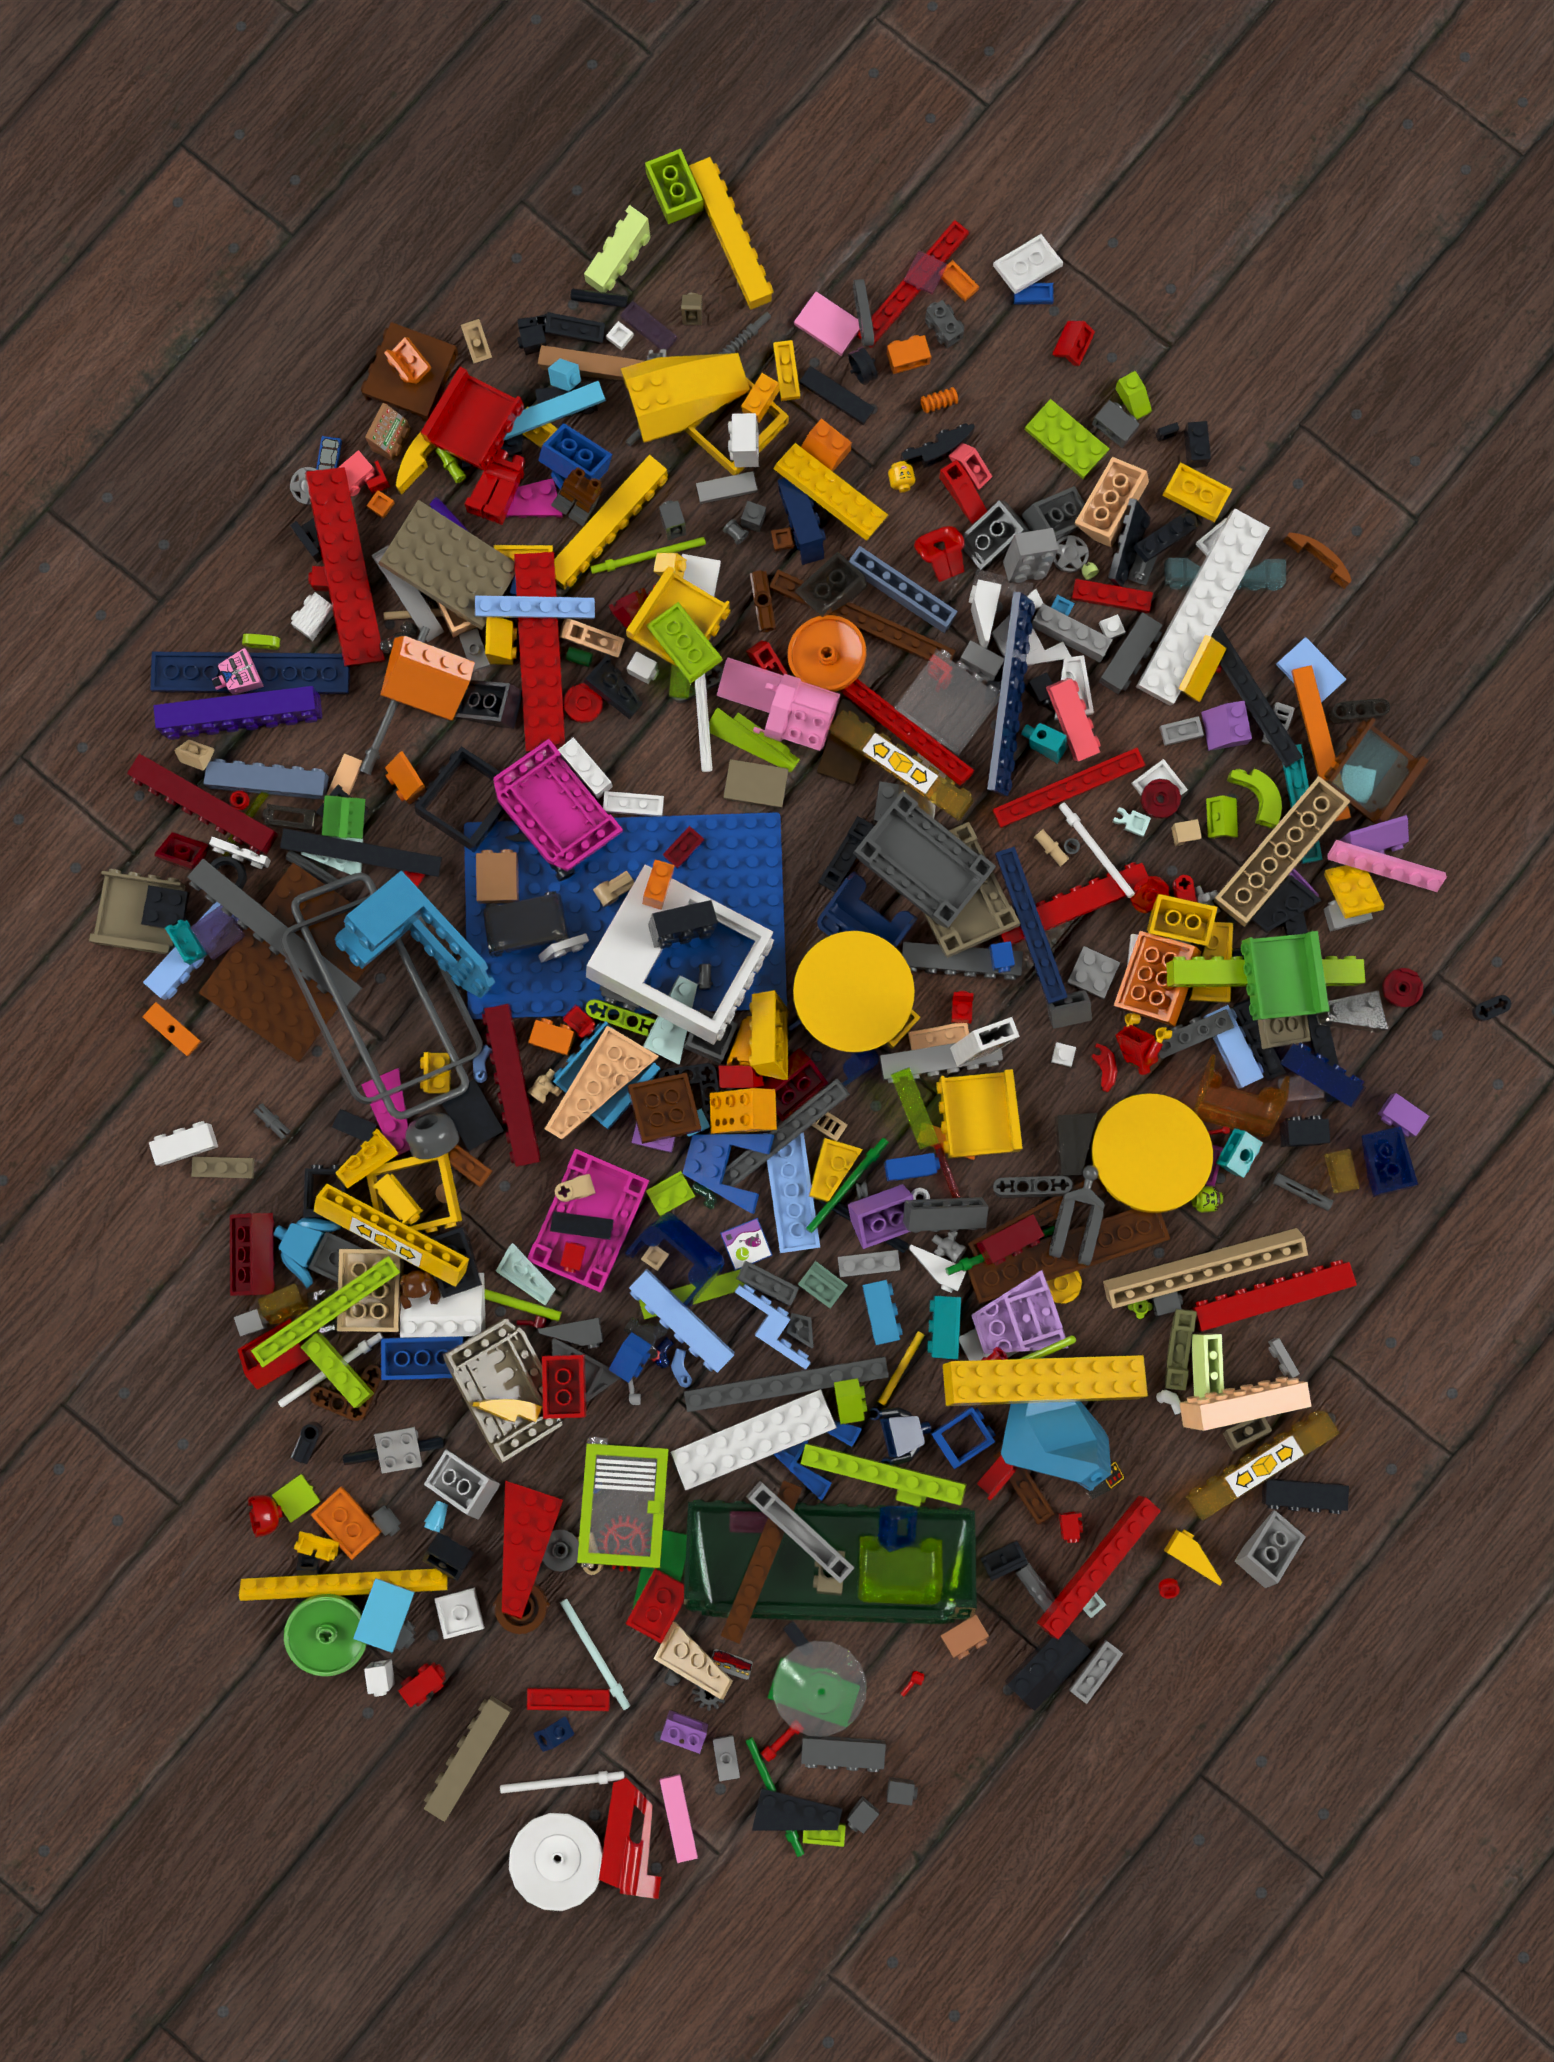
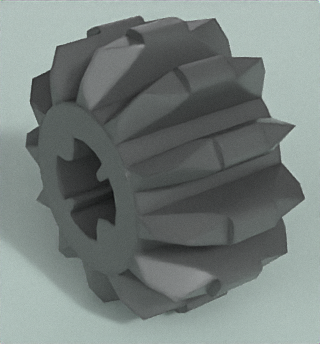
M695 1684L699 1689H693L692 1693L698 1695L694 1698V1702L701 1700L700 1708L707 1704V1710L710 1711L712 1704L715 1709H718V1702L725 1703V1699H719L711 1694L710 1697L706 1696L707 1691Z

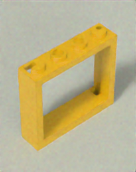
M746 377L751 391L754 384ZM772 402L767 411L775 420L759 435V453L789 423V416L774 402ZM708 415L685 429L689 436L732 475H738L745 468L735 467L734 461L731 463L695 429Z
M448 1152L433 1159L410 1157L385 1163L368 1174L367 1181L373 1208L384 1213L381 1196L377 1193L379 1190L372 1187L377 1183L376 1175L438 1161L450 1217L409 1227L418 1232L425 1230V1233L438 1231L437 1227L445 1226V1229L457 1226L456 1223L461 1222L462 1217Z

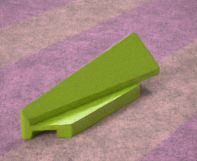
M717 707L709 721L710 734L780 768H787L788 772L793 771L800 759L793 755L786 745L780 741L765 737L762 732L760 734L754 733V727H760L740 713H737L734 719H732Z

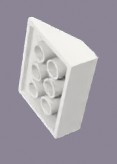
M479 1273L482 1285L446 1298L442 1297L440 1288H438L441 1295L438 1304L430 1303L431 1291L420 1298L408 1297L412 1306L411 1308L404 1309L401 1304L400 1338L475 1336L485 1330L484 1273Z

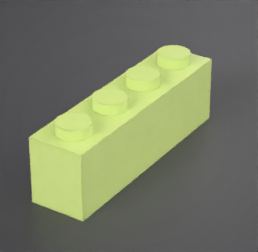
M1192 1334L1194 1396L1202 1398L1205 1397L1206 1393L1210 1392L1223 1393L1222 1334Z

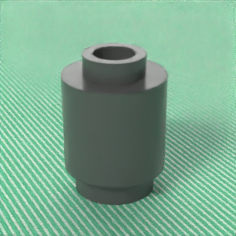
M385 1505L372 1515L373 1522L384 1536L389 1534L392 1537L400 1530L399 1525L401 1522L391 1509H387Z

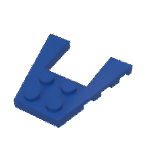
M692 1135L682 1174L744 1210L755 1213L759 1197L758 1193L724 1185L722 1182L732 1145L770 1154L774 1135Z
M834 1420L837 1428L827 1433L852 1447L862 1428L849 1424H840V1422ZM809 1440L774 1454L821 1501L823 1500L832 1482L797 1463L805 1448V1444Z

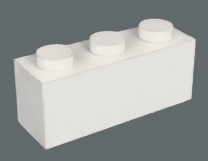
M574 737L558 749L561 757L597 799L604 795V791H609L613 787L612 782Z
M201 1121L193 1124V1128L174 1130L173 1135L166 1137V1134L154 1137L155 1141L149 1142L155 1165L164 1166L218 1148L212 1125Z

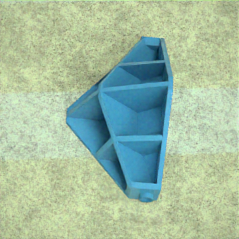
M1081 1401L1010 1405L1001 1455L1006 1464L1074 1481L1089 1491L1093 1490L1095 1486L1111 1475L1109 1438L1102 1426Z

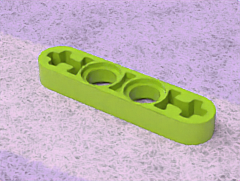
M595 998L590 999L586 1004V1013L589 1016L648 1036L649 1032L648 1028L643 1026L642 1030H639L642 1022L641 1019H645L644 1024L646 1025L656 1021L654 1018ZM598 1003V1008L604 1009V1005L608 1007L605 1010V1016L602 1017L600 1016L602 1012L595 1011V1013H592L589 1006ZM611 1009H616L619 1012V1017L616 1020H611L608 1017V1012ZM629 1016H636L638 1018L636 1026L631 1027L627 1024Z

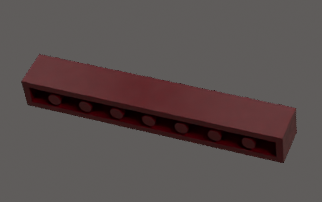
M140 753L127 772L132 777L131 781L140 787L143 784L148 786L149 789L147 791L157 797L159 794L165 796L164 800L173 806L176 803L182 806L181 810L190 816L193 813L200 816L198 818L199 821L206 825L212 823L216 826L215 830L223 835H226V833L233 835L232 840L241 845L245 842L250 845L248 849L258 855L260 852L267 855L279 835L274 830Z
M509 1004L485 1008L482 1019L484 1026H488L489 1033H486L488 1045L492 1046L493 1053H490L492 1065L496 1066L497 1072L494 1073L496 1085L499 1084L501 1092H498L499 1103L504 1106L505 1112H502L503 1123L508 1126V1132L505 1133L507 1143H511L512 1151L509 1152L511 1163H515V1166L519 1167L541 1162L511 1007Z

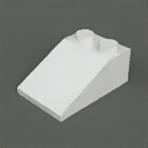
M978 579L977 585L972 586L969 603H972L971 613L980 646L987 649L1001 584Z

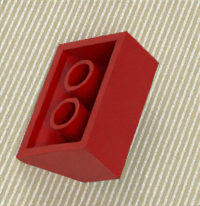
M291 1318L237 1349L244 1374L257 1390L311 1359L301 1348L305 1343L303 1340L263 1368L251 1352L252 1349L292 1323Z

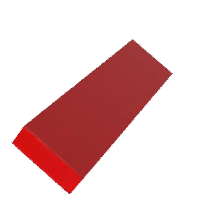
M527 1688V1710L609 1711L610 1691L609 1689Z

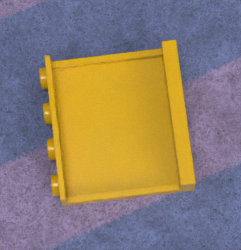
M668 565L628 626L626 634L628 638L676 666L646 625L679 602L709 640L711 636H716L720 629V622L722 619L724 621L727 619L731 610H729V601L723 603L675 574V569Z
M1013 1069L1005 1070L1001 1073L948 1078L940 1077L939 1082H936L937 1094H941L942 1102H939V1112L943 1114L944 1121L941 1122L942 1134L945 1133L946 1141H943L944 1153H948V1158L1020 1152L1023 1149Z

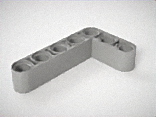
M387 545L371 556L388 579L419 630L421 631L423 626L430 629L426 641L429 642L442 634L444 630L419 590L378 564L389 547Z

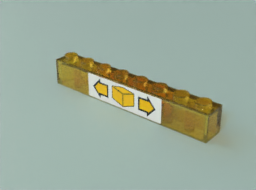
M844 710L841 711L829 728L831 734L958 821L962 819L973 804L972 794L964 788L958 789L954 786L956 783L948 777L944 779L939 776L940 772L932 766L926 767L923 765L922 759L916 755L910 756L907 754V749L897 743L895 746L890 742L891 739L882 732L880 735L874 731L875 728L871 724L860 722L858 720L859 717L852 711L848 713Z
M1317 1410L1311 1413L1307 1421L1303 1423L1302 1421L1297 1422L1288 1433L1282 1432L1274 1437L1275 1441L1272 1443H1264L1257 1448L1258 1452L1255 1454L1243 1456L1240 1459L1241 1462L1236 1466L1232 1464L1223 1470L1224 1473L1220 1476L1214 1475L1207 1479L1206 1485L1201 1488L1197 1486L1188 1492L1190 1495L1186 1499L1197 1517L1203 1521L1340 1434L1327 1412H1319Z

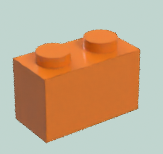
M914 335L908 340H896L887 345L886 354L893 374L930 364L931 354L925 335Z
M655 859L643 895L642 904L662 910L675 865Z
M544 1018L541 1021L535 1020L528 1043L569 1056L576 1034L574 1031H571L572 1028L561 1024L560 1027L552 1025L553 1021Z

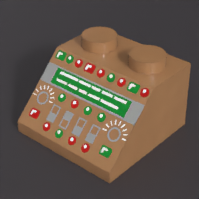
M383 403L365 438L371 451L393 461L394 457L398 456L401 451L402 441L409 436L410 426L404 417Z

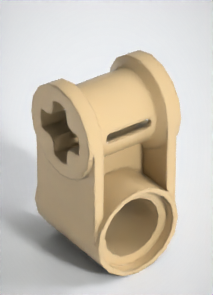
M590 1174L560 1183L555 1188L556 1197L563 1202L595 1194ZM563 1187L567 1190L570 1189L565 1198L563 1195H559Z

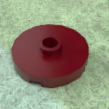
M1159 778L1152 780L1144 787L1141 793L1143 809L1154 818L1163 819L1170 817L1177 811L1181 803L1179 788L1167 779ZM1161 796L1164 801L1158 802L1157 797Z
M1399 968L1393 970L1385 977L1382 991L1390 1004L1395 1007L1406 1008L1413 1006L1420 1000L1423 995V982H1421L1420 976L1415 971L1408 968ZM1400 985H1403L1405 987L1404 992L1400 991Z

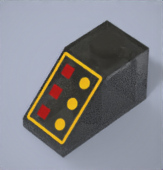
M1116 1460L1111 1462V1475L1091 1491L1084 1488L1092 1500L1110 1491L1125 1479Z

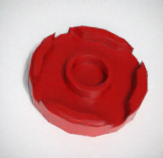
M581 683L567 691L564 697V707L572 720L588 723L595 720L602 712L603 700L601 696L586 684Z
M1150 876L1142 879L1134 886L1132 890L1135 894L1130 899L1138 912L1148 913V911H1152L1158 894L1169 896V886L1162 878Z

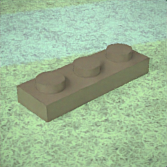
M192 1157L191 1177L254 1179L255 1159Z

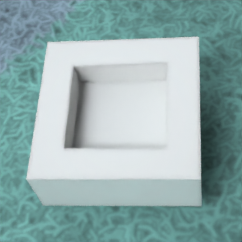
M618 321L606 335V338L622 350L633 338L634 334Z
M1118 614L1099 622L1103 635L1111 639L1125 634Z
M1056 1043L1051 1062L1071 1067L1076 1047Z

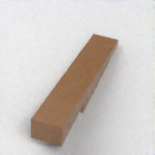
M541 345L538 365L542 370H548L552 364L561 358L578 364L580 376L614 380H624L621 368L644 362L642 360Z

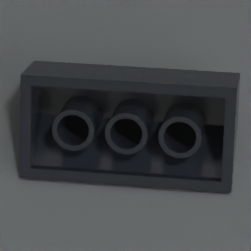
M1067 1628L1059 1639L1048 1635L1005 1682L1035 1711L1092 1651Z

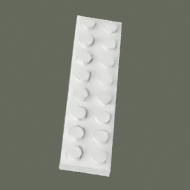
M820 1389L676 1449L671 1454L684 1488L689 1490L837 1427L823 1392Z

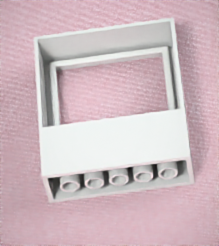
M644 865L589 960L586 978L714 1045L717 1040L721 1041L726 1031V1022L731 1023L737 1009L735 1006L739 1007L745 997V989H750L755 974L761 969L765 956H768L774 939H772L773 931L674 879H671L662 910L642 904L643 895L652 870L651 867ZM712 900L718 922L755 941L712 1019L644 983L663 950L660 947L654 948L648 927L652 913Z

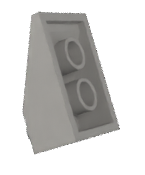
M446 1449L424 1485L466 1515L479 1520L499 1488L500 1483Z
M1274 1510L1243 1546L1234 1562L1264 1588L1279 1583L1304 1541L1305 1536Z

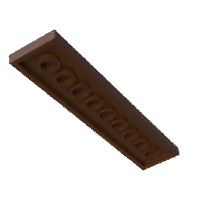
M1131 1209L1102 1219L1089 1266L1078 1263V1255L1086 1225L1068 1231L1060 1258L1049 1256L1051 1236L1040 1240L1039 1244L1031 1248L1026 1245L1022 1248L1023 1252L1014 1257L1009 1254L1005 1257L1006 1261L997 1266L994 1263L987 1265L985 1261L974 1265L967 1272L977 1301L981 1304L999 1298L1041 1270L1046 1281L1170 1240L1161 1212L1149 1213Z

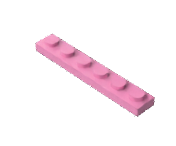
M1339 840L1335 841L1327 855L1328 860L1438 892L1447 878L1445 872Z

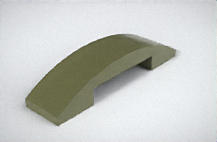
M1175 1310L1166 1363L1165 1388L1186 1391L1187 1367L1192 1331L1194 1332L1196 1311Z

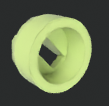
M1088 562V566L1084 564L1082 567V574L1086 580L1095 577L1099 573L1094 563Z

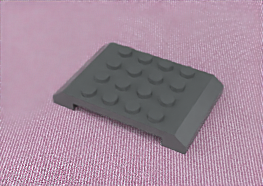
M902 791L853 853L859 861L933 921L948 928L996 866L982 854L978 855L921 809L917 805V801Z

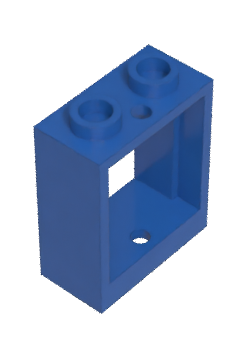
M934 1153L884 1161L887 1182L935 1175L937 1170L940 1169L939 1158L935 1157Z
M970 1406L931 1432V1435L954 1469L995 1442L993 1437L996 1435L989 1425L985 1427L981 1421L984 1417L978 1408L974 1410ZM968 1415H971L986 1440L957 1458L941 1433Z

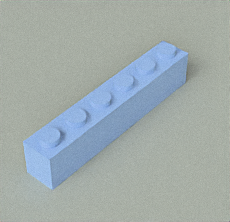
M218 902L213 904L192 927L207 954L215 951L218 946L217 943L230 934V929L235 923L238 924L237 921L239 920L234 915L229 917L221 910L223 906ZM174 947L143 983L164 1000L170 999L176 994V988L181 983L184 984L191 976L190 973L203 964L204 957L189 965L184 962L177 948Z
M648 1269L629 1287L631 1290L630 1294L637 1301L641 1299L646 1304L645 1309L650 1314H656L660 1317L659 1322L666 1329L671 1328L679 1342L683 1343L685 1341L690 1346L688 1350L695 1357L700 1356L704 1360L703 1364L711 1372L715 1370L718 1373L734 1356L735 1352Z

